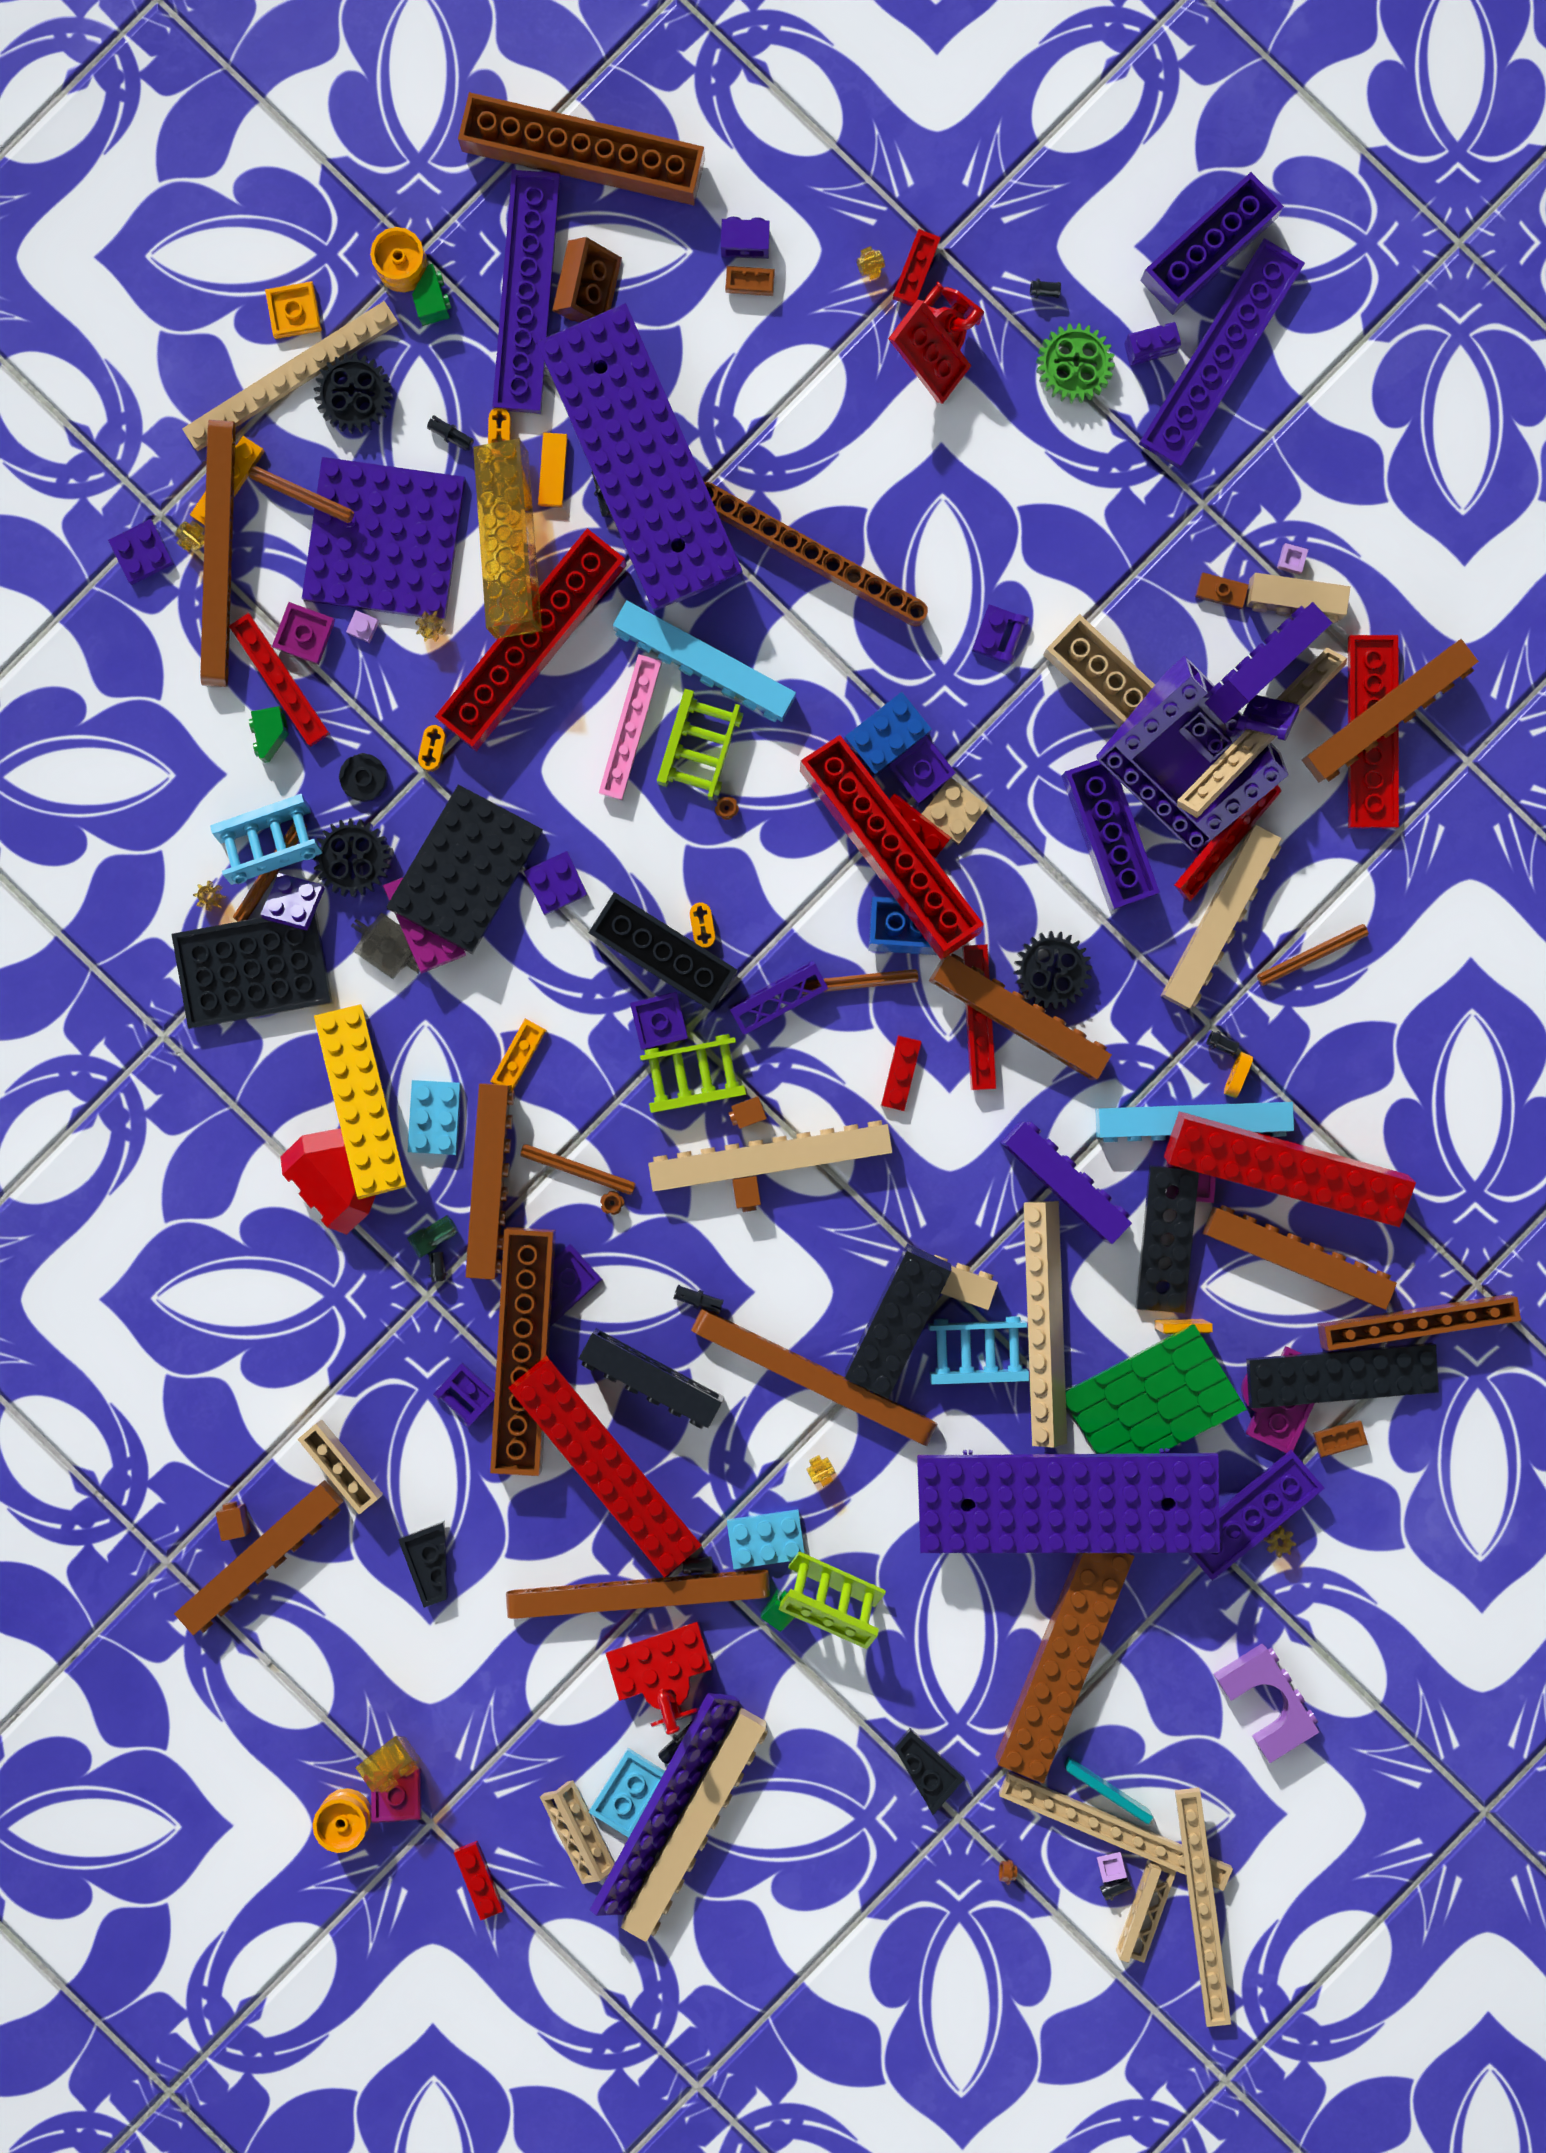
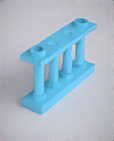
M302 794L210 825L212 834L220 844L225 843L231 868L223 870L222 874L231 885L244 883L247 879L302 860H310L316 855L322 854V849L315 839L309 840L303 816L311 813V810ZM293 819L300 844L286 848L280 824ZM271 827L277 852L263 856L257 832ZM248 835L254 860L240 864L234 840Z
M1019 1316L1006 1317V1321L948 1323V1319H934V1323L928 1324V1329L936 1331L938 1367L935 1368V1372H930L931 1384L1029 1381V1371L1022 1369L1019 1356V1328H1027V1322L1021 1320ZM1009 1328L1010 1365H1008V1369H998V1366H996L994 1329ZM970 1329H985L986 1366H984V1370H974V1367L971 1366ZM946 1330H961L962 1367H959V1371H950V1368L947 1367Z

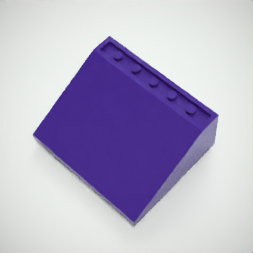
M1184 655L1165 672L1096 757L1112 775L1195 854L1289 774L1280 751L1270 743L1198 818L1177 807V800L1245 732L1244 730L1237 729L1238 720L1242 715L1240 711L1224 724L1204 703L1211 697L1209 691L1215 685Z

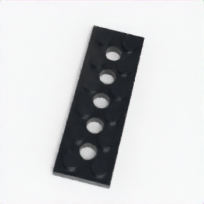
M1149 1165L1135 1306L1138 1310L1185 1313L1199 1172L1179 1167ZM1171 1185L1178 1187V1194L1174 1198H1168L1165 1193L1166 1189ZM1168 1209H1173L1176 1212V1217L1171 1222L1164 1221L1163 1214ZM1166 1233H1171L1174 1237L1173 1242L1167 1246L1163 1245L1161 1237ZM1163 1257L1171 1259V1265L1167 1269L1159 1268V1260ZM1167 1281L1169 1283L1168 1290L1163 1293L1157 1292L1156 1285L1158 1282Z

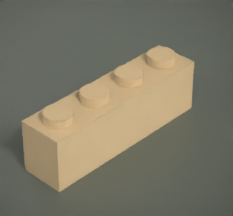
M1254 573L1249 580L1246 607H1251L1255 612L1271 610L1276 611L1277 615L1289 616L1301 605L1306 608L1314 602L1332 623H1336L1347 615L1351 586Z
M934 1255V1256H936V1257H938V1258H940V1259H942V1260H944V1261H946V1262L948 1261V1259H946V1258H943V1257L938 1256V1255ZM957 1263L956 1267L951 1265L952 1272L941 1294L989 1310L998 1284L997 1281L992 1280L994 1275L980 1271L979 1275L970 1272L971 1267L961 1263Z
M323 1420L317 1422L297 1439L358 1514H361L383 1495Z

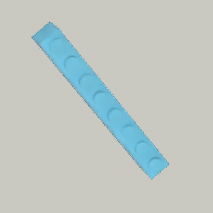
M627 600L613 623V629L616 631L615 635L626 642L630 639L638 643L637 647L646 653L652 651L658 654L657 658L669 665L672 662L680 666L679 670L688 676L695 674L701 678L700 682L711 688L713 685L722 689L721 693L731 699H734V697L741 699L745 707L753 711L756 708L763 711V716L773 722H776V720L783 721L796 698L795 691Z
M1293 1102L1095 1109L1096 1137L1103 1138V1142H1118V1137H1127V1141H1142V1136H1151V1141L1166 1140V1135H1171L1179 1111L1260 1134L1262 1132H1272V1136H1287L1286 1131H1294Z

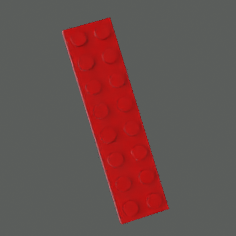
M1398 635L1348 636L1349 724L1399 685ZM1399 723L1395 725L1398 730L1387 738L1382 735L1376 740L1379 743L1367 753L1365 750L1357 754L1359 759L1348 767V828L1399 827Z

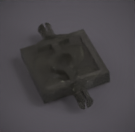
M381 912L374 923L366 926L358 919L354 921L357 925L352 923L351 927L362 934L360 942L353 950L355 954L392 980L406 966L417 974L420 973L419 969L414 966H417L415 959H413L402 929L395 921Z

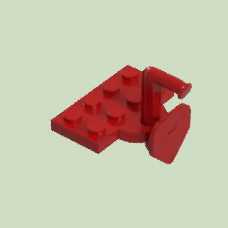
M936 282L937 285L923 301L917 300L888 339L936 402L943 404L971 367V364L960 349L965 342L967 330L981 323L984 311L958 290L943 287L939 282ZM943 294L951 308L942 307L936 309L932 306Z
M698 1622L606 1652L619 1701L643 1693L646 1701L651 1706L661 1710L663 1719L651 1723V1727L665 1724L666 1734H674L680 1730V1727L676 1724L677 1720L698 1712L699 1708L682 1712L681 1705L689 1695L691 1688L690 1677L713 1670Z

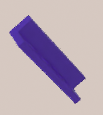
M811 961L728 1008L743 1035L829 988L816 964ZM816 975L821 986L813 991L804 989L806 979ZM802 982L800 987L795 986L796 984ZM789 988L799 990L797 999L793 1002L782 1000L785 991ZM802 992L808 993V994H806V995H804V996L801 997ZM780 994L779 999L774 998L776 995ZM767 1000L778 1002L776 1011L771 1014L761 1012L763 1004ZM781 1003L786 1004V1006L780 1008ZM759 1005L758 1011L753 1009ZM747 1011L756 1013L755 1022L745 1028L739 1016ZM760 1015L766 1016L759 1020Z

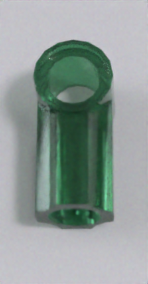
M446 1215L427 1228L423 1227L407 1237V1240L420 1259L438 1248L437 1245L453 1237L459 1231L449 1215Z

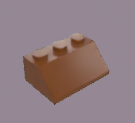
M588 237L569 240L553 311L571 321L581 323L611 310L622 257Z

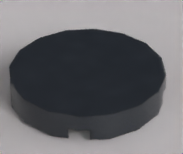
M360 753L346 759L340 768L339 781L345 794L352 799L361 802L373 801L381 796L386 789L388 782L387 769L375 756Z

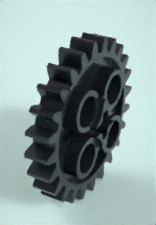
M354 353L352 359H349L347 354H344V361H340L338 357H335V365L327 362L329 370H320L323 379L316 378V382L320 387L314 388L315 393L319 395L314 400L317 404H320L317 409L320 413H324V420H330L333 428L339 424L341 432L348 427L351 434H353L355 427L359 429L360 433H363V426H367L372 430L371 423L373 421L380 425L378 417H387L384 408L391 409V405L387 400L393 399V395L388 392L393 387L391 383H387L390 378L387 374H383V367H377L374 359L368 363L366 355L359 360L356 353ZM340 378H348L346 383L342 385L337 384ZM372 379L368 386H361L363 380ZM339 401H346L343 408H336V404ZM362 403H370L368 409H359Z
M349 818L348 825L344 821L339 820V828L331 824V833L325 830L322 831L326 838H317V841L322 844L320 847L322 854L315 856L312 860L319 862V865L315 866L314 870L322 871L318 879H327L324 883L325 887L328 888L333 885L332 892L334 893L341 889V895L344 897L350 891L351 896L356 898L357 891L363 896H366V888L374 892V883L382 886L379 878H388V875L383 871L384 869H391L386 860L392 859V856L385 853L391 847L383 845L387 838L385 836L378 837L381 833L378 828L372 831L373 825L371 823L364 827V821L359 819L357 825H355L354 820ZM351 837H354L353 847L350 843ZM363 840H368L369 848L366 851H360L359 844ZM339 841H344V850L336 852V844ZM352 852L357 856V859H353V864L348 860V857H352ZM364 864H369V873L366 875H361V866ZM339 865H345L346 872L342 876L336 875V869ZM352 869L355 873L354 879H351Z
M1049 931L1047 938H1045L1043 933H1040L1039 941L1034 937L1030 938L1032 946L1028 944L1022 945L1026 952L1017 953L1022 960L1014 962L1016 966L1020 967V970L1014 971L1013 974L1020 975V979L1015 984H1023L1019 992H1028L1026 1000L1034 997V1004L1038 1005L1042 1001L1043 1008L1047 1009L1049 1003H1051L1053 1010H1055L1059 1002L1065 1008L1067 1007V999L1071 1003H1075L1074 995L1083 996L1080 988H1089L1084 980L1092 979V976L1086 974V971L1093 969V967L1085 964L1091 957H1083L1082 954L1086 951V948L1080 950L1077 948L1080 943L1079 940L1072 944V935H1068L1063 939L1062 932H1059L1057 937H1054L1053 932ZM1057 949L1059 953L1055 969L1058 970V973L1052 977L1051 991H1047V985L1051 976V972L1047 971V968L1053 965L1054 951ZM1039 950L1048 952L1049 960L1046 963L1038 959L1037 954ZM1063 955L1072 957L1073 964L1071 967L1062 965L1061 958ZM1035 973L1043 975L1044 984L1042 986H1037L1033 983ZM1059 978L1067 981L1068 988L1066 991H1061L1057 988L1056 982Z

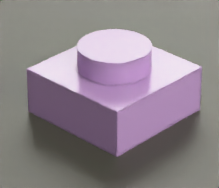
M1285 543L1282 547L1277 569L1300 575L1304 568L1308 549Z
M355 610L346 632L370 643L379 620Z
M1121 1852L1097 1857L1103 1883L1127 1877Z

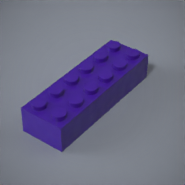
M1250 172L1145 269L1140 281L1174 315L1278 218L1284 206Z
M1314 602L1306 608L1301 605L1291 615L1293 620L1287 618L1277 628L1280 631L1279 633L1276 630L1273 631L1263 641L1266 644L1265 646L1263 643L1259 644L1249 654L1252 658L1249 656L1245 657L1235 667L1238 671L1235 669L1231 670L1221 680L1224 685L1219 682L1209 691L1211 697L1204 703L1224 724L1332 624L1330 619Z
M1098 760L1065 771L1062 779L1109 911L1160 893L1121 782Z
M1019 1122L1000 1143L1104 1242L1113 1244L1132 1224L1128 1220L1129 1213L1121 1206L1111 1204V1196L1103 1189H1096L1092 1186L1094 1180L1085 1172H1078L1074 1169L1077 1165L1067 1155L1061 1156L1056 1152L1059 1149L1058 1146L1049 1138L1043 1139L1039 1135L1041 1130L1032 1122Z

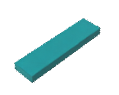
M1068 1756L1064 1762L1068 1773L1144 1823L1149 1824L1153 1815L1147 1807Z

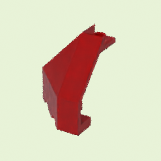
M341 1128L302 1135L280 1156L282 1175L288 1182L293 1181L301 1190L298 1194L310 1208L315 1207L323 1216L321 1221L327 1228L347 1235L369 1214L376 1195L362 1199L357 1198Z

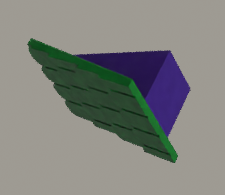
M1194 1324L1065 1391L1066 1406L1096 1454L1159 1453L1161 1448L1164 1451L1165 1448L1170 1449L1247 1410Z

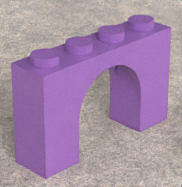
M1260 1644L1213 1675L1231 1701L1257 1685H1272L1281 1691L1283 1697L1281 1714L1274 1722L1252 1735L1269 1763H1272L1318 1734L1319 1731L1315 1726L1318 1721L1311 1710L1306 1711L1302 1704L1305 1700L1298 1689L1293 1691L1289 1684L1292 1682V1679L1284 1668L1280 1670L1276 1662L1279 1661V1658L1272 1648L1267 1649L1263 1644Z

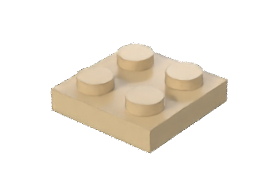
M950 778L923 811L922 815L948 834L951 840L959 845L987 809L988 805L953 778Z

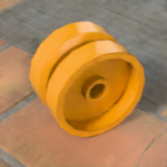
M393 227L385 229L377 235L372 243L370 253L372 264L382 283L396 292L404 293L415 290L429 265L422 243L416 234L406 228Z
M349 1788L338 1789L329 1794L315 1813L312 1824L313 1833L318 1843L326 1850L335 1853L348 1852L357 1847L371 1825V1805L368 1799L359 1791Z

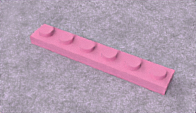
M638 654L600 786L599 794L623 800L661 668V660Z

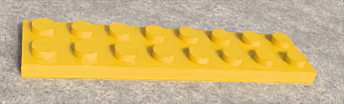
M362 1005L314 1015L357 1198L362 1199L407 1187Z

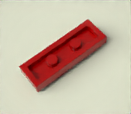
M918 229L894 291L893 300L909 306L915 304L919 298L941 237Z
M894 793L889 800L930 854L936 858L951 837Z
M897 1036L881 1106L905 1111L921 1041Z
M478 1841L455 1849V1858L480 1921L503 1912L504 1906Z

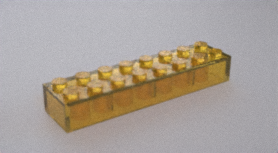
M520 438L474 446L486 629L495 639L542 631L528 450Z

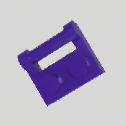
M989 604L972 651L1012 665L1015 659L1014 652L1024 626H1027L1029 618ZM1009 621L1014 623V627L1005 652L998 651Z
M1256 695L1248 702L1243 714L1240 716L1237 729L1244 731L1250 729L1278 736V739L1285 741L1299 713L1300 705Z
M462 1362L433 1395L437 1399H442L464 1420L463 1423L469 1427L494 1400L495 1392ZM449 1387L453 1388L475 1410L470 1413L447 1392Z

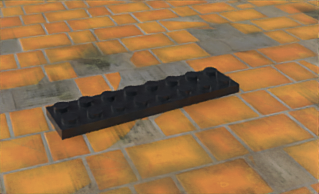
M1434 1343L1246 1359L1249 1407L1252 1409L1439 1392L1437 1350Z

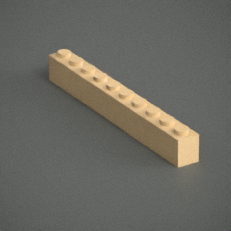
M882 1120L867 1122L868 1127L858 1128V1124L844 1126V1131L835 1132L834 1128L820 1130V1135L811 1136L810 1132L796 1134L797 1139L787 1140L786 1136L772 1138L773 1142L763 1144V1139L749 1141L748 1147L739 1148V1143L724 1145L725 1150L716 1152L715 1147L701 1149V1154L692 1155L691 1151L677 1153V1158L668 1159L667 1155L653 1157L654 1162L648 1163L652 1190L654 1192L892 1153L888 1124L882 1125Z
M1059 1201L1025 1202L1024 1227L1032 1446L1057 1447L1067 1444Z
M742 1707L740 1708L644 1879L642 1886L635 1895L630 1908L626 1911L622 1919V1929L647 1942L650 1935L655 1936L661 1924L658 1920L662 1913L665 1915L668 1913L673 1902L670 1900L674 1892L679 1893L685 1881L682 1879L685 1872H690L696 1862L695 1854L698 1849L701 1851L704 1849L708 1841L706 1835L709 1829L714 1830L720 1819L719 1811L722 1807L726 1808L732 1798L730 1792L733 1786L738 1787L744 1776V1773H742L743 1768L746 1764L750 1765L756 1755L754 1749L757 1743L762 1744L768 1733L765 1730V1720Z

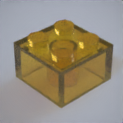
M395 1736L355 1768L372 1792L383 1793L385 1791L387 1793L399 1784L397 1780L404 1775L407 1777L418 1769L417 1764L422 1760L405 1736Z

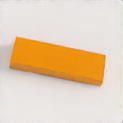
M543 432L539 506L563 508L567 434Z
M525 1018L490 1082L511 1085V1090L514 1091L547 1030Z

